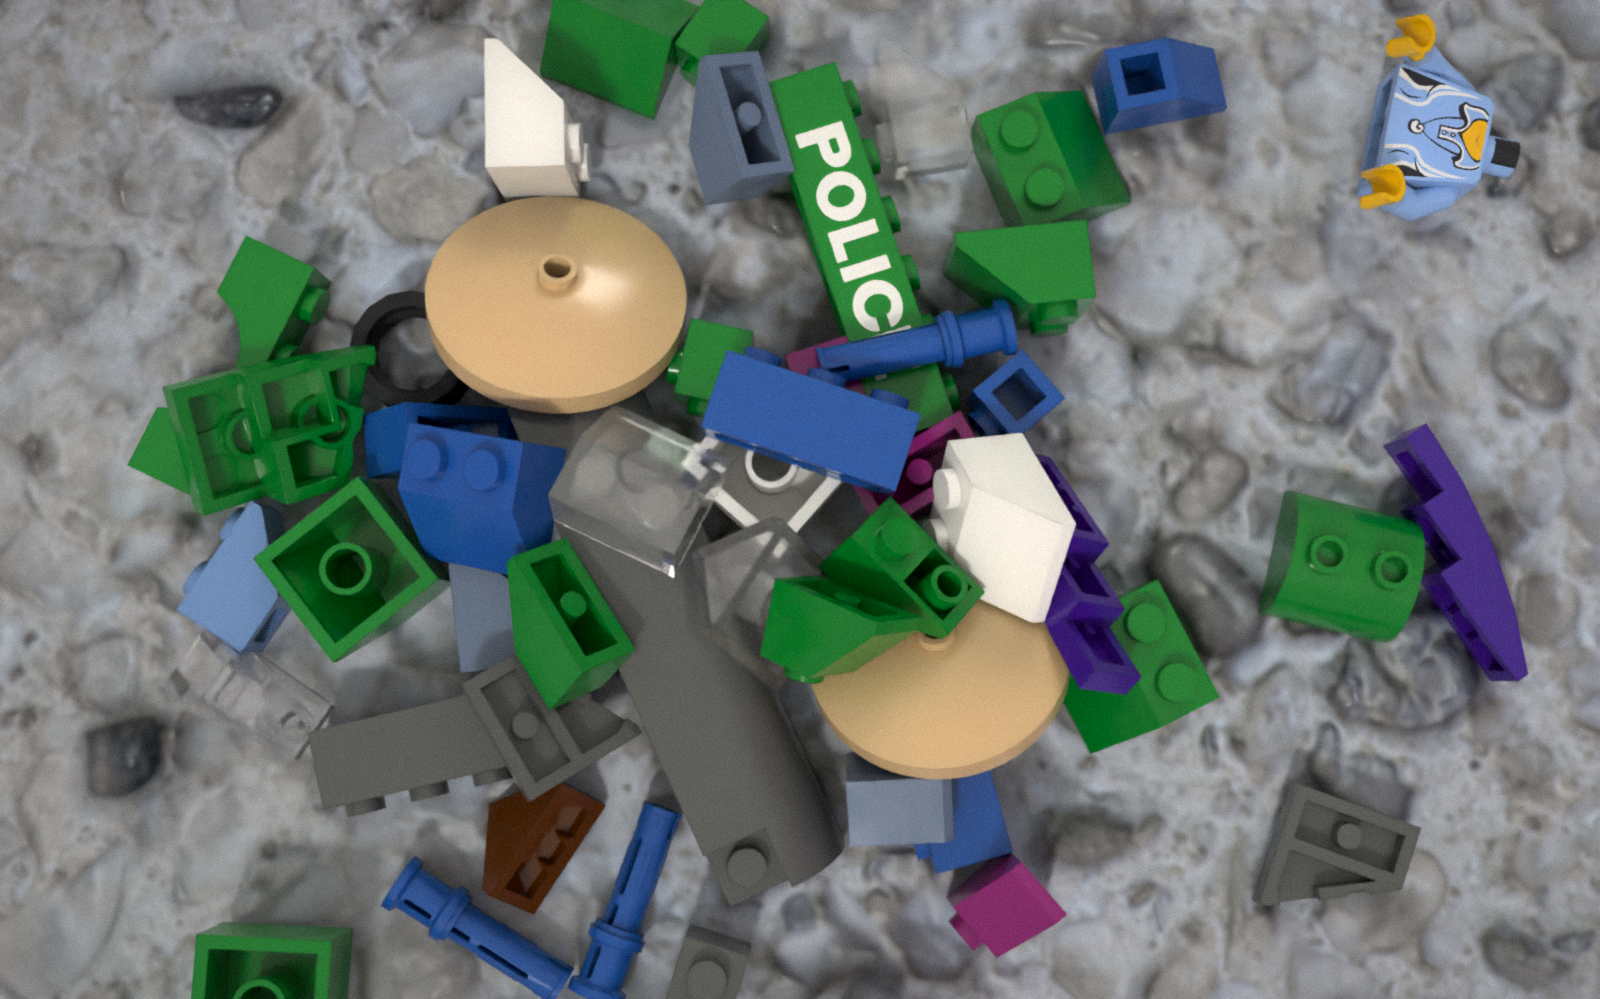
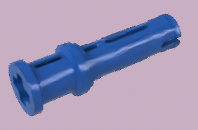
M1002 297L993 299L991 307L957 315L952 310L941 311L938 316H934V323L826 348H815L816 360L820 364L818 369L839 375L848 383L940 361L943 362L945 367L958 368L963 366L964 359L1001 351L1004 356H1010L1017 353L1018 342L1010 306L1007 300Z
M643 802L637 826L628 845L603 917H597L595 922L590 924L587 932L592 937L581 971L579 975H573L570 979L568 988L587 999L626 998L622 988L634 954L642 953L646 941L643 940L645 934L640 930L666 861L670 844L683 814L652 802Z
M416 856L410 860L381 905L388 911L398 908L429 928L428 937L435 941L439 939L443 942L449 938L506 976L524 985L542 999L557 998L572 974L574 967L553 957L532 941L472 904L473 897L469 895L470 891L465 887L460 886L454 889L424 870L423 860Z

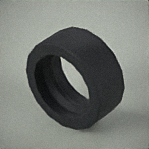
M410 290L389 294L369 306L354 326L350 347L366 344L375 346L377 355L375 365L368 366L363 383L364 391L387 407L404 402L453 405L461 400L469 386L461 381L449 368L440 381L429 388L416 391L396 387L386 379L380 369L378 360L379 346L389 329L406 319L421 318L427 320L425 293Z

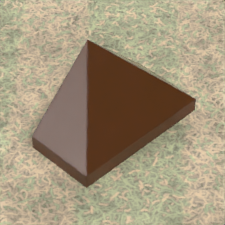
M565 782L560 783L529 803L522 792L489 803L482 889L488 896L535 914L606 805L599 799Z

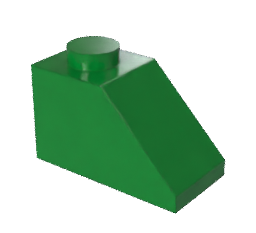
M565 537L512 556L506 565L515 653L549 710L601 688L636 649L567 538Z
M822 575L775 578L760 656L785 667L784 674L793 680L810 684L822 683L824 676L854 672L914 634L919 629L921 617Z

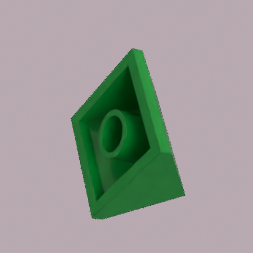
M553 0L540 74L542 77L655 120L678 65L674 43L700 6L685 0Z

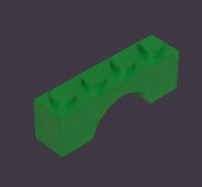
M247 235L217 290V293L234 314L239 328L240 350L235 368L302 355V349L299 346L310 325L318 324L325 315L331 297L328 289L332 282L315 267ZM157 407L127 465L190 495L168 408Z

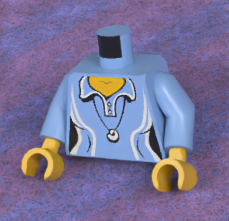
M1425 14L1397 18L1395 23L1402 30L1403 37L1390 39L1386 44L1387 55L1392 58L1403 57L1405 64L1399 63L1377 86L1356 195L1363 196L1360 198V207L1364 210L1379 207L1405 221H1413L1451 208L1456 200L1478 185L1482 173L1508 178L1514 171L1520 155V143L1518 141L1489 135L1495 107L1490 97L1477 93L1475 87L1444 58L1434 45L1436 39L1434 22Z

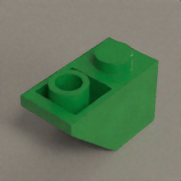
M891 496L860 522L818 565L831 580L921 617L918 631L940 639L950 634L985 593Z

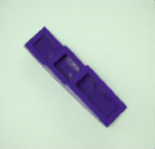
M1427 423L1404 431L1383 445V447L1419 496L1418 499L1400 510V513L1404 518L1415 520L1421 525L1425 538V548L1436 562L1423 572L1421 584L1489 680L1518 682L1528 675L1515 608L1490 536L1463 480Z
M1034 453L1076 522L1045 624L1079 689L1126 695L1142 676L1110 629V626L1124 612L1125 607L1094 563L1110 543L1051 457Z

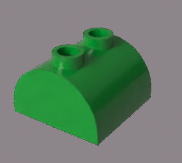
M1291 490L1284 492L1258 614L1378 643L1392 641L1405 626L1416 602L1421 585L1425 562V538L1421 525L1415 520Z

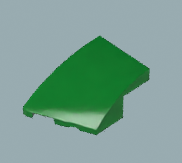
M366 344L293 356L163 386L162 389L195 512L206 516L265 496L290 505L345 487L349 482L354 460L352 444L355 436L360 431L365 410L360 406L363 383L368 366L375 365L377 356L375 346Z

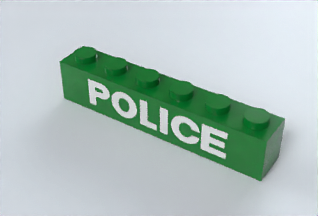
M832 62L768 82L795 172L789 175L788 179L840 336H846L848 342L934 323L930 313L920 315L913 292L921 289L915 263L910 254L900 256L893 235L901 231L898 213L890 195L881 198L874 175L881 173L876 147L871 137L861 140L854 118L861 116L862 111L853 81L849 79L842 82L836 62ZM937 363L861 379L866 396H870L872 389H881L898 394L910 401L908 410L921 414L914 437L953 415V410L961 408L959 394L950 372L940 374Z

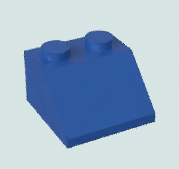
M409 422L397 490L426 558L507 575L506 563L512 556L551 543L567 449Z

